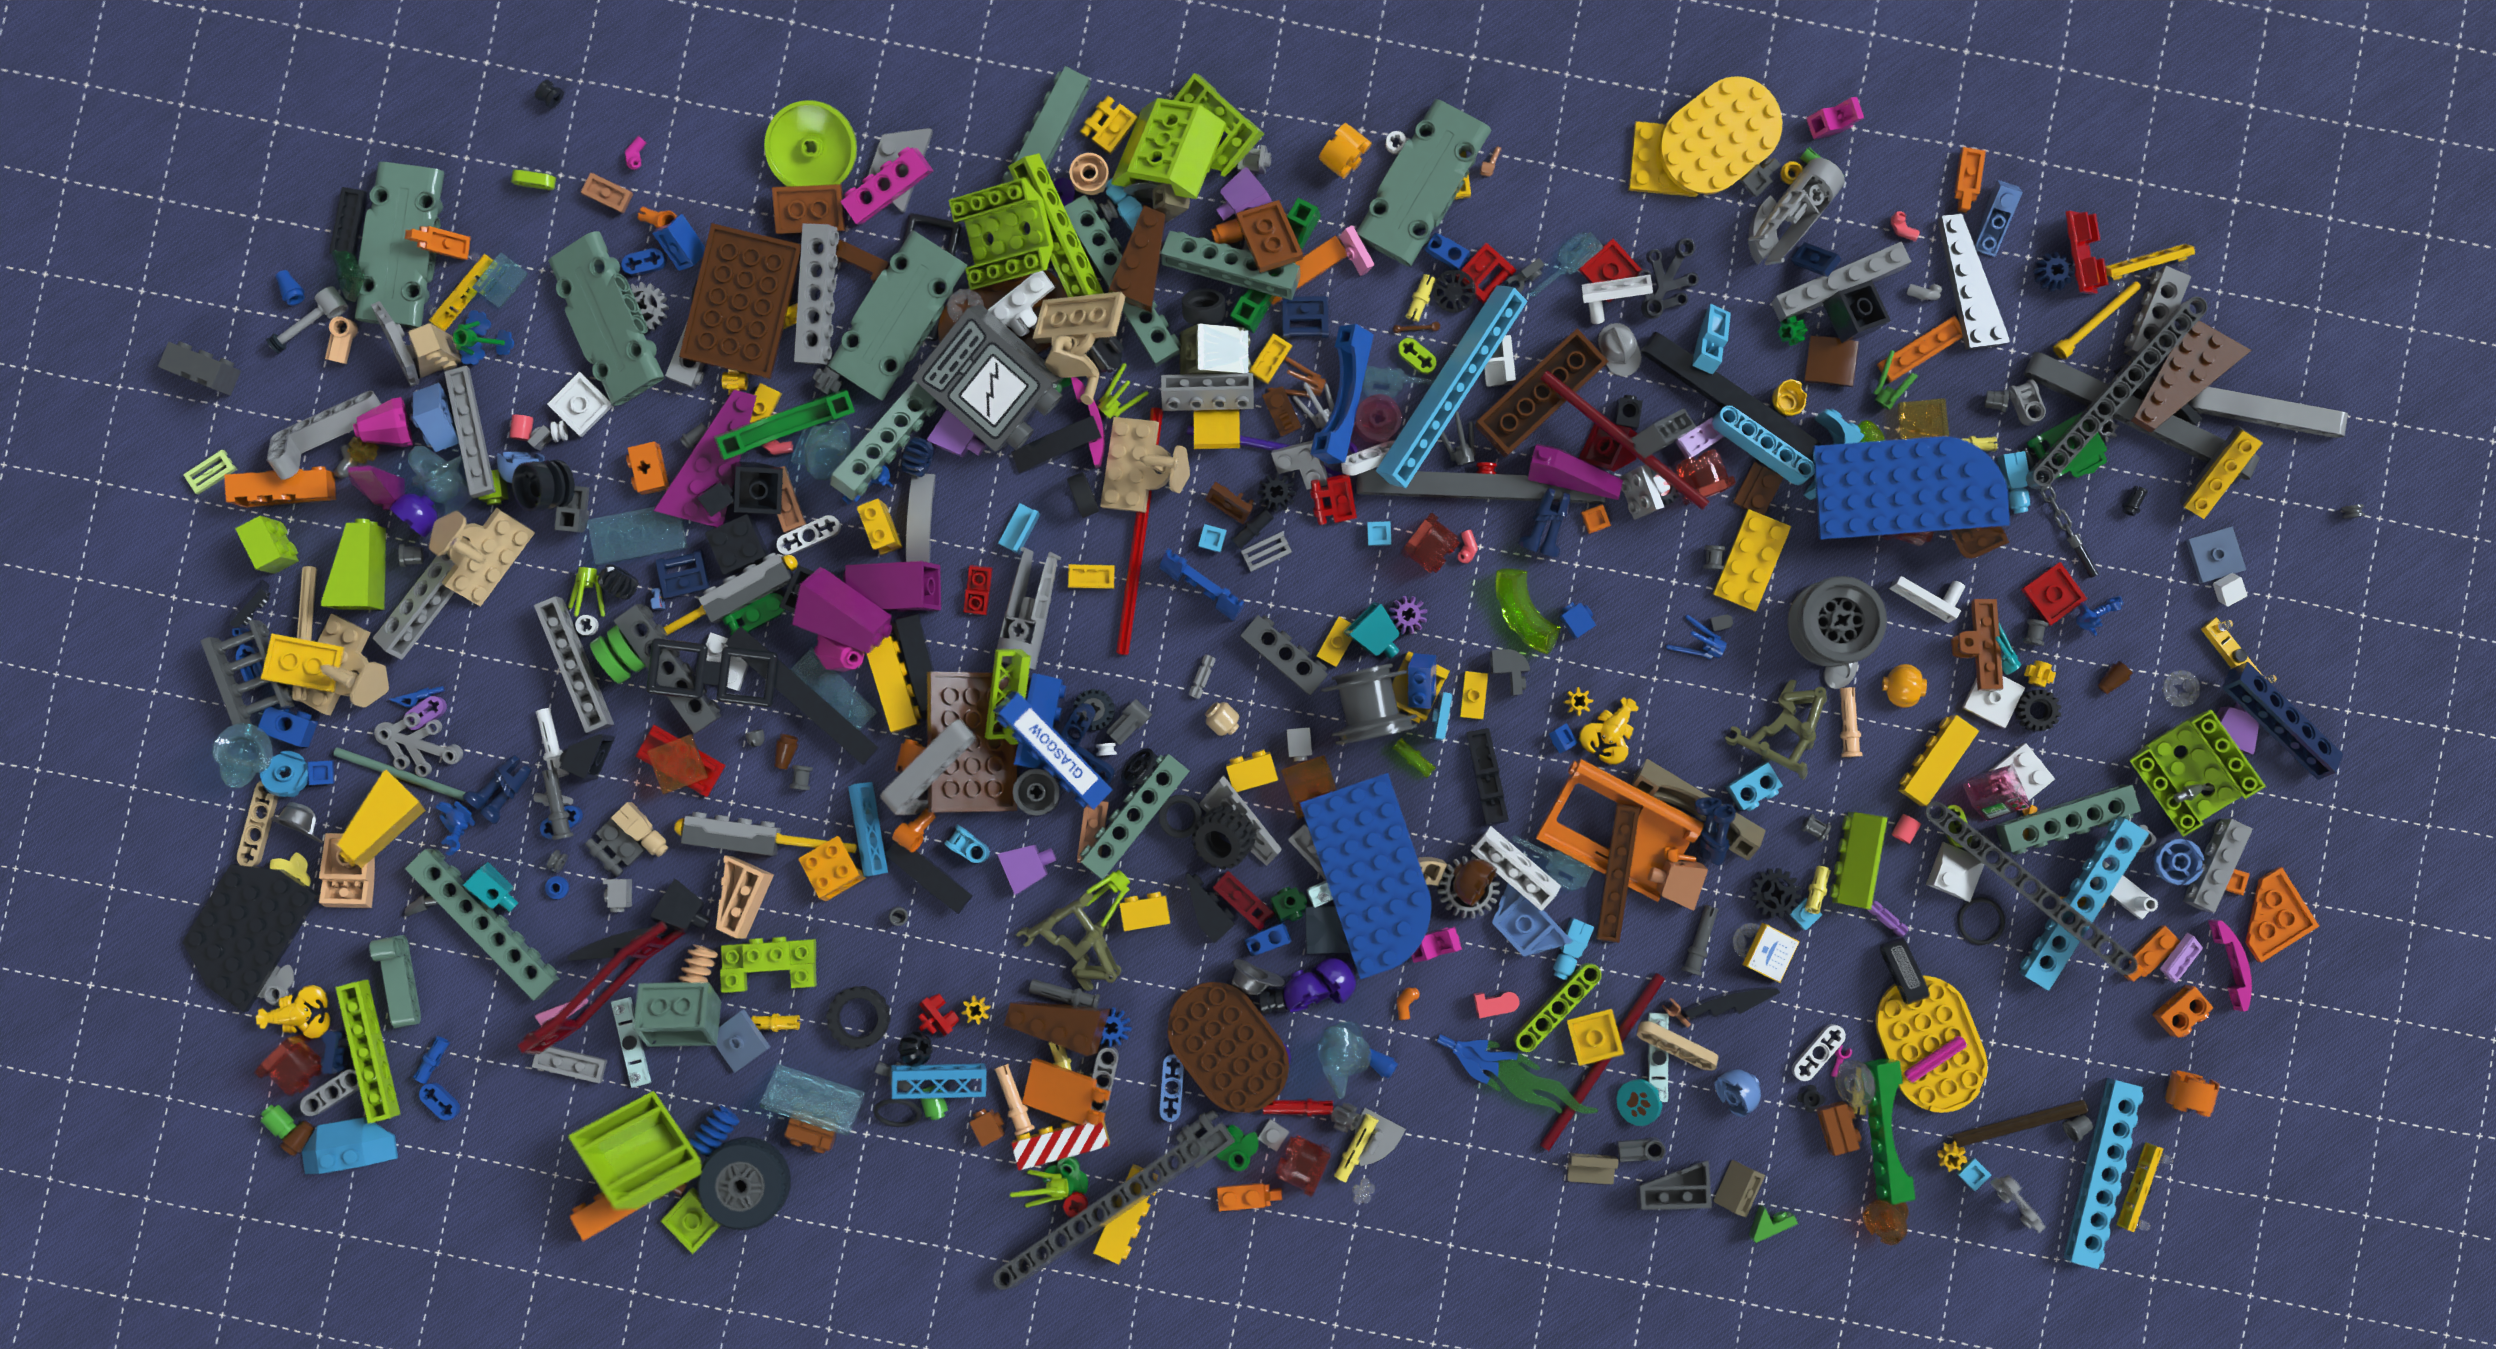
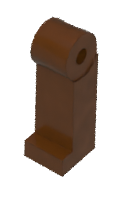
M840 239L836 245L838 263L846 262L871 274L870 279L873 283H875L881 272L890 266L889 262Z

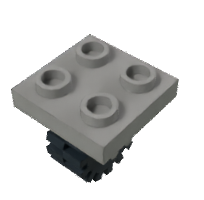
M1647 465L1640 466L1619 477L1623 480L1621 489L1625 493L1628 509L1634 520L1673 503L1680 495L1677 493L1679 492Z

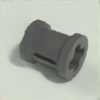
M1705 545L1706 564L1703 565V569L1723 570L1722 552L1725 551V547Z
M2028 619L2027 623L2029 626L2023 642L2035 646H2044L2042 640L2045 628L2048 627L2049 623Z
M792 765L794 774L789 788L810 790L808 782L813 767Z
M1810 813L1800 830L1803 832L1807 831L1817 837V841L1821 843L1828 835L1832 825L1829 823L1824 824L1814 818V814Z

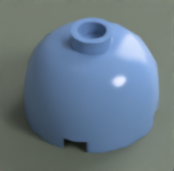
M516 451L503 452V455L498 453V471L505 481L512 483L514 470L519 464L535 461L542 462L545 461V456L536 453L535 458L528 455L529 452Z
M2171 839L2161 844L2155 851L2153 858L2154 869L2158 876L2168 883L2174 885L2190 884L2196 881L2203 871L2202 861H2204V856L2200 848L2192 841Z
M1732 1069L1719 1076L1718 1080L1715 1081V1089L1722 1103L1727 1100L1731 1106L1729 1110L1736 1116L1745 1117L1758 1106L1761 1099L1760 1083L1753 1074L1740 1069Z

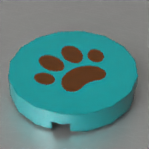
M1643 1079L1631 1080L1623 1084L1616 1098L1617 1108L1621 1116L1635 1126H1646L1654 1122L1661 1114L1662 1100L1660 1101V1094L1657 1088Z

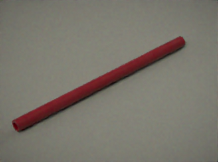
M1547 370L1543 374L1541 380L1697 507L1703 510L1710 502L1652 454L1646 458L1640 455L1635 450L1634 442L1630 436Z
M1655 973L1619 1026L1618 1032L1621 1043H1623L1665 981V978L1660 974ZM1612 1058L1594 1063L1539 1145L1550 1151Z

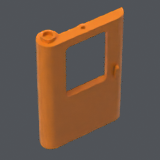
M1579 759L1577 762L1573 761L1568 769L1570 775L1543 821L1536 839L1606 875L1610 848H1606L1558 823L1557 817L1574 786L1578 783L1619 804L1639 806L1640 812L1628 887L1658 902L1661 896L1656 890L1658 883L1648 880L1651 867L1663 869L1667 860L1665 858V847H1677L1678 854H1684L1690 842L1694 843L1703 829V822L1582 759Z

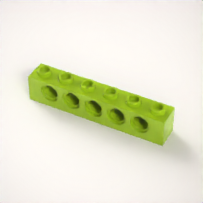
M369 980L336 987V992L367 1122L370 1124L400 1115Z

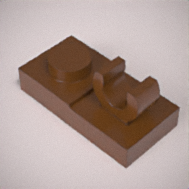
M1283 386L1262 395L1281 437L1302 428Z
M1217 482L1212 485L1205 499L1241 524H1244L1254 503L1252 499L1249 503L1241 500L1244 495L1243 493L1235 496L1234 493Z

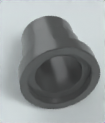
M1987 390L1984 407L1997 409L2005 413L2008 406L2009 390H2003V392Z
M405 544L399 545L400 567L423 564L424 554L422 547L406 546Z
M2082 1114L2072 1121H2065L2063 1129L2073 1142L2078 1143L2083 1139L2084 1135L2093 1130V1125L2089 1118Z

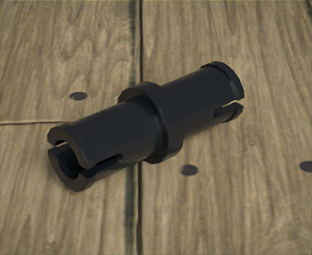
M1264 508L1252 521H1247L1245 523L1246 526L1231 540L1242 549L1255 535L1258 537L1260 535L1259 532L1274 517Z

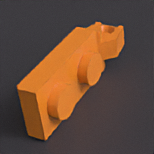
M1961 148L1954 191L1955 198L1959 199L1957 212L1967 213L1971 208V201L1975 202L1980 194L1985 150Z
M420 226L419 230L411 229L405 231V239L418 242L417 247L422 248V250L468 260L471 237L431 226Z
M2165 925L2160 926L2132 954L2138 963L2136 971L2133 974L2124 976L2133 982L2140 976L2146 977L2177 947L2180 940Z
M1253 1183L1217 1187L1219 1211L1265 1208V1206H1271V1201L1282 1200L1281 1188L1269 1189V1184Z

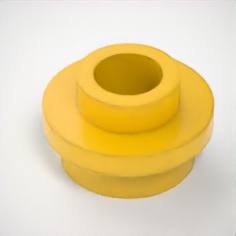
M1797 162L1786 163L1780 172L1781 179L1786 184L1791 185L1803 170L1802 166ZM1788 171H1793L1795 177H1790Z

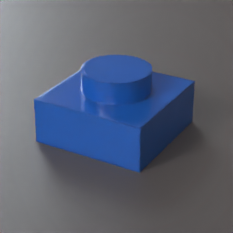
M1567 723L1548 734L1559 754L1578 743Z
M334 760L309 761V785L334 784Z

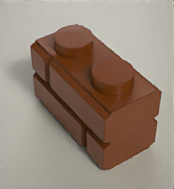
M1839 1101L1816 1108L1829 1154L1837 1156L1860 1149L1858 1142H1861V1135L1858 1128L1853 1126L1852 1120L1855 1119V1115L1851 1105L1848 1106L1847 1103Z
M796 1108L791 1114L785 1138L790 1139L789 1143L793 1145L803 1146L804 1143L812 1146L811 1150L815 1152L825 1153V1150L830 1151L834 1145L840 1122Z

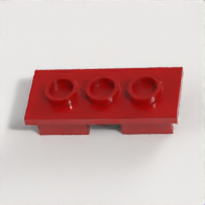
M2066 211L2067 231L2071 241V254L2075 263V276L2079 291L2081 293L2097 294V288L2107 286L2108 279L2104 258L2096 260V257H2091L2089 244L2101 241L2096 214L2088 215V212Z
M653 725L635 756L705 797L709 796L726 767L725 764L657 725Z

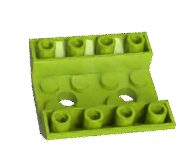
M1156 98L1141 109L1111 181L1112 185L1126 187L1135 184L1137 179L1171 184L1175 196L1197 199L1225 130L1226 122L1200 104ZM1172 120H1177L1175 124L1167 125L1168 122H1171ZM1162 157L1158 162H1152V159Z
M1025 178L948 200L953 221L965 222L975 263V265L965 269L970 290L1047 270L1054 247L1043 199ZM1026 222L1029 223L1031 228L1029 234L1024 230ZM989 233H991L994 238L992 244L988 242L987 237Z
M2212 709L2188 718L2146 744L2129 760L2183 837L2204 825L2202 820L2238 798L2243 797L2246 799L2266 787ZM2179 745H2183L2187 749V753L2183 757H2176L2174 755V749ZM2210 783L2214 787L2210 795H2203L2200 792L2192 801L2184 800L2177 803L2174 799V795L2181 792L2185 786Z

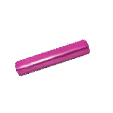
M1961 1036L1955 1037L1904 1072L1905 1077L1908 1081L1915 1082L1966 1048V1041Z

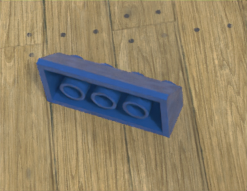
M1036 673L1032 674L1027 702L1053 729L1055 721H1060L1062 708L1058 706L1060 698L1064 699L1066 685H1063L1062 679ZM1018 742L1014 764L1045 770L1043 768L1045 763L1040 758L1035 760L1028 753L1029 747L1024 742L1022 744Z

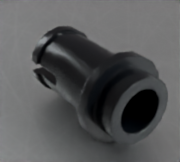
M2134 486L2127 502L2122 505V511L2129 516H2136V514L2140 513L2141 510L2139 508L2148 491L2143 487L2139 486L2138 489V486Z

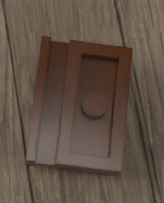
M1753 462L1732 503L1745 510L1749 509L1764 515L1784 477Z

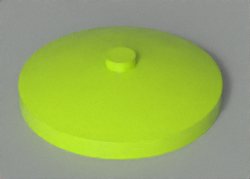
M804 100L784 107L774 116L766 131L764 149L769 167L774 175L786 186L841 184L851 173L857 156V141L851 124L840 111L820 101Z

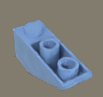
M1999 180L1996 181L1987 202L1974 247L1976 251L1996 256L2023 193L2019 186Z

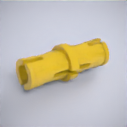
M774 1013L772 1016H752L751 1018L758 1030L778 1032L779 1030H799L800 1021L797 1022V1020H800L799 1015L780 1016L778 1013Z

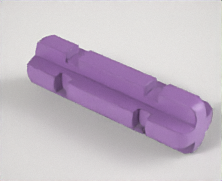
M1872 901L1871 909L1867 910L1872 915H1876V918L1889 929H1893V932L1898 937H1903L1908 932V927L1901 922L1899 923L1900 920L1886 908H1882L1883 906L1879 902Z

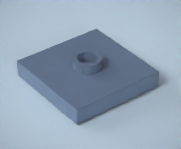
M2233 526L2186 540L2199 583L2246 570Z
M744 1009L719 1027L716 1047L734 1073L770 1048V1045Z

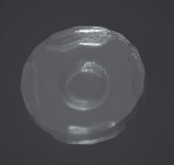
M1849 1060L1840 1064L1838 1067L1840 1069L1835 1075V1084L1839 1096L1843 1101L1846 1100L1850 1103L1848 1105L1852 1107H1862L1869 1104L1875 1094V1082L1871 1071L1864 1063L1858 1060Z

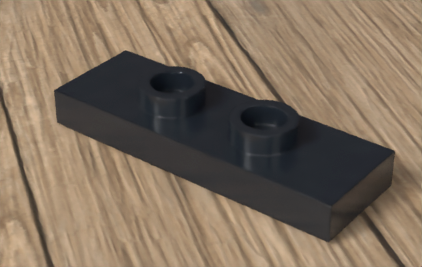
M342 187L329 254L354 259L367 192Z

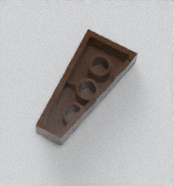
M1143 206L1110 285L1109 293L1122 292L1125 296L1124 302L1152 313L1166 219L1164 213Z
M1017 1001L1010 1003L1004 1026L1089 1056L1096 1054L1110 1009Z

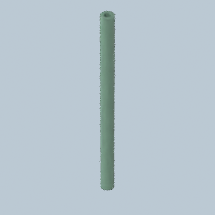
M338 747L334 751V756L381 773L387 770L393 777L465 801L463 795L466 792L404 770H398L390 765Z

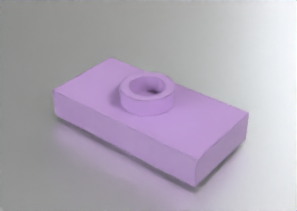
M1713 418L1708 419L1675 441L1687 460L1724 437L1714 429L1712 425Z
M2187 933L2170 953V956L2161 966L2160 970L2169 981L2176 984L2203 947L2193 935Z

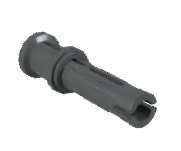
M557 768L544 770L542 773L551 812L548 820L552 823L554 833L552 840L574 836L573 832L570 831L568 822L570 815L564 808Z
M1704 905L1693 945L1687 949L1689 954L1685 966H1682L1681 970L1701 976L1702 963L1708 955L1705 950L1719 909Z
M1036 979L1032 980L1029 993L1071 1004L1070 1006L1097 1008L1100 1000V994H1088L1082 992V989L1079 988L1074 991Z

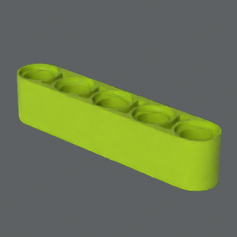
M1592 963L1582 964L1515 1033L1514 1044L1523 1052H1530L1535 1049L1600 981L1601 970ZM1588 968H1593L1595 971V976L1591 980L1584 978V972ZM1576 984L1579 987V992L1576 996L1571 997L1568 994V988ZM1556 1001H1561L1563 1004V1009L1559 1013H1553L1552 1005ZM1539 1018L1547 1020V1026L1542 1030L1536 1028V1021ZM1530 1035V1044L1528 1046H1521L1519 1042L1521 1036Z

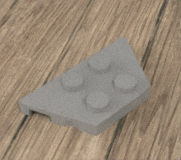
M927 128L883 134L868 176L870 174L875 176L881 171L880 167L889 160L893 162L899 158L898 153L906 147L910 149L912 147L918 148L925 157L933 133L932 129ZM902 165L899 169L902 177H905L908 173L906 165ZM887 178L883 179L881 184L885 191L890 187V182ZM914 186L892 202L902 213L906 211Z
M380 301L371 304L410 387L418 384L419 379L412 360L416 357L411 346L404 344L402 337H405V334L400 324L394 323Z

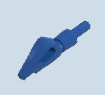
M440 686L432 689L427 687L417 692L389 698V700L404 707L412 708L417 704L418 699H425L432 694L443 692L444 687ZM411 699V704H405L403 701Z

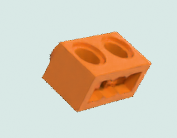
M2185 985L2157 1009L2152 1016L2170 1036L2179 1038L2188 1035L2192 1031L2191 1027L2194 1024L2204 1021L2209 1016L2208 1012L2213 1009V1006L2195 986ZM2192 1000L2196 1002V1007L2193 1011L2189 1007ZM2177 1015L2179 1018L2178 1024L2173 1026L2172 1019Z

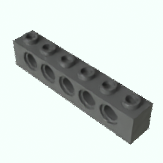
M636 604L613 621L649 670L652 641L656 638L667 640V633L660 624L657 625L652 619L654 615L649 607ZM641 623L645 624L648 629L645 636L641 635L638 630ZM661 648L657 683L660 686L679 688V682L683 680L687 683L688 689H694L695 678L692 675L694 671L687 662L684 663L681 660L679 650ZM668 661L674 665V672L672 674L668 673L665 669ZM705 686L703 687L702 697L697 699L701 703L700 711L693 709L692 701L694 699L667 696L694 734L699 733L722 717L719 713L721 710L714 700L710 701L706 695L707 689Z

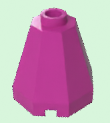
M401 397L390 399L358 416L357 423L353 424L355 436L361 437L362 442L399 447L413 446L411 429H409L408 424L409 419Z
M818 634V644L815 646L814 652L824 668L846 672L862 664L864 658L863 651Z

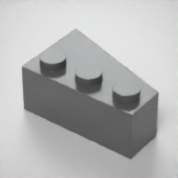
M178 341L177 345L171 342L167 343L158 365L159 368L231 396L241 373V370L233 367L235 363L220 358V361L212 359L213 354L201 349L198 353L191 351L193 346Z
M1709 1160L1696 1163L1636 1186L1637 1210L1712 1208Z

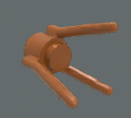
M1285 357V361L1306 373L1308 377L1291 370H1287V374L1308 383L1314 395L1320 397L1326 379L1321 378V375L1312 372L1291 358ZM1268 388V392L1276 388ZM1285 389L1289 395L1309 397L1307 391Z

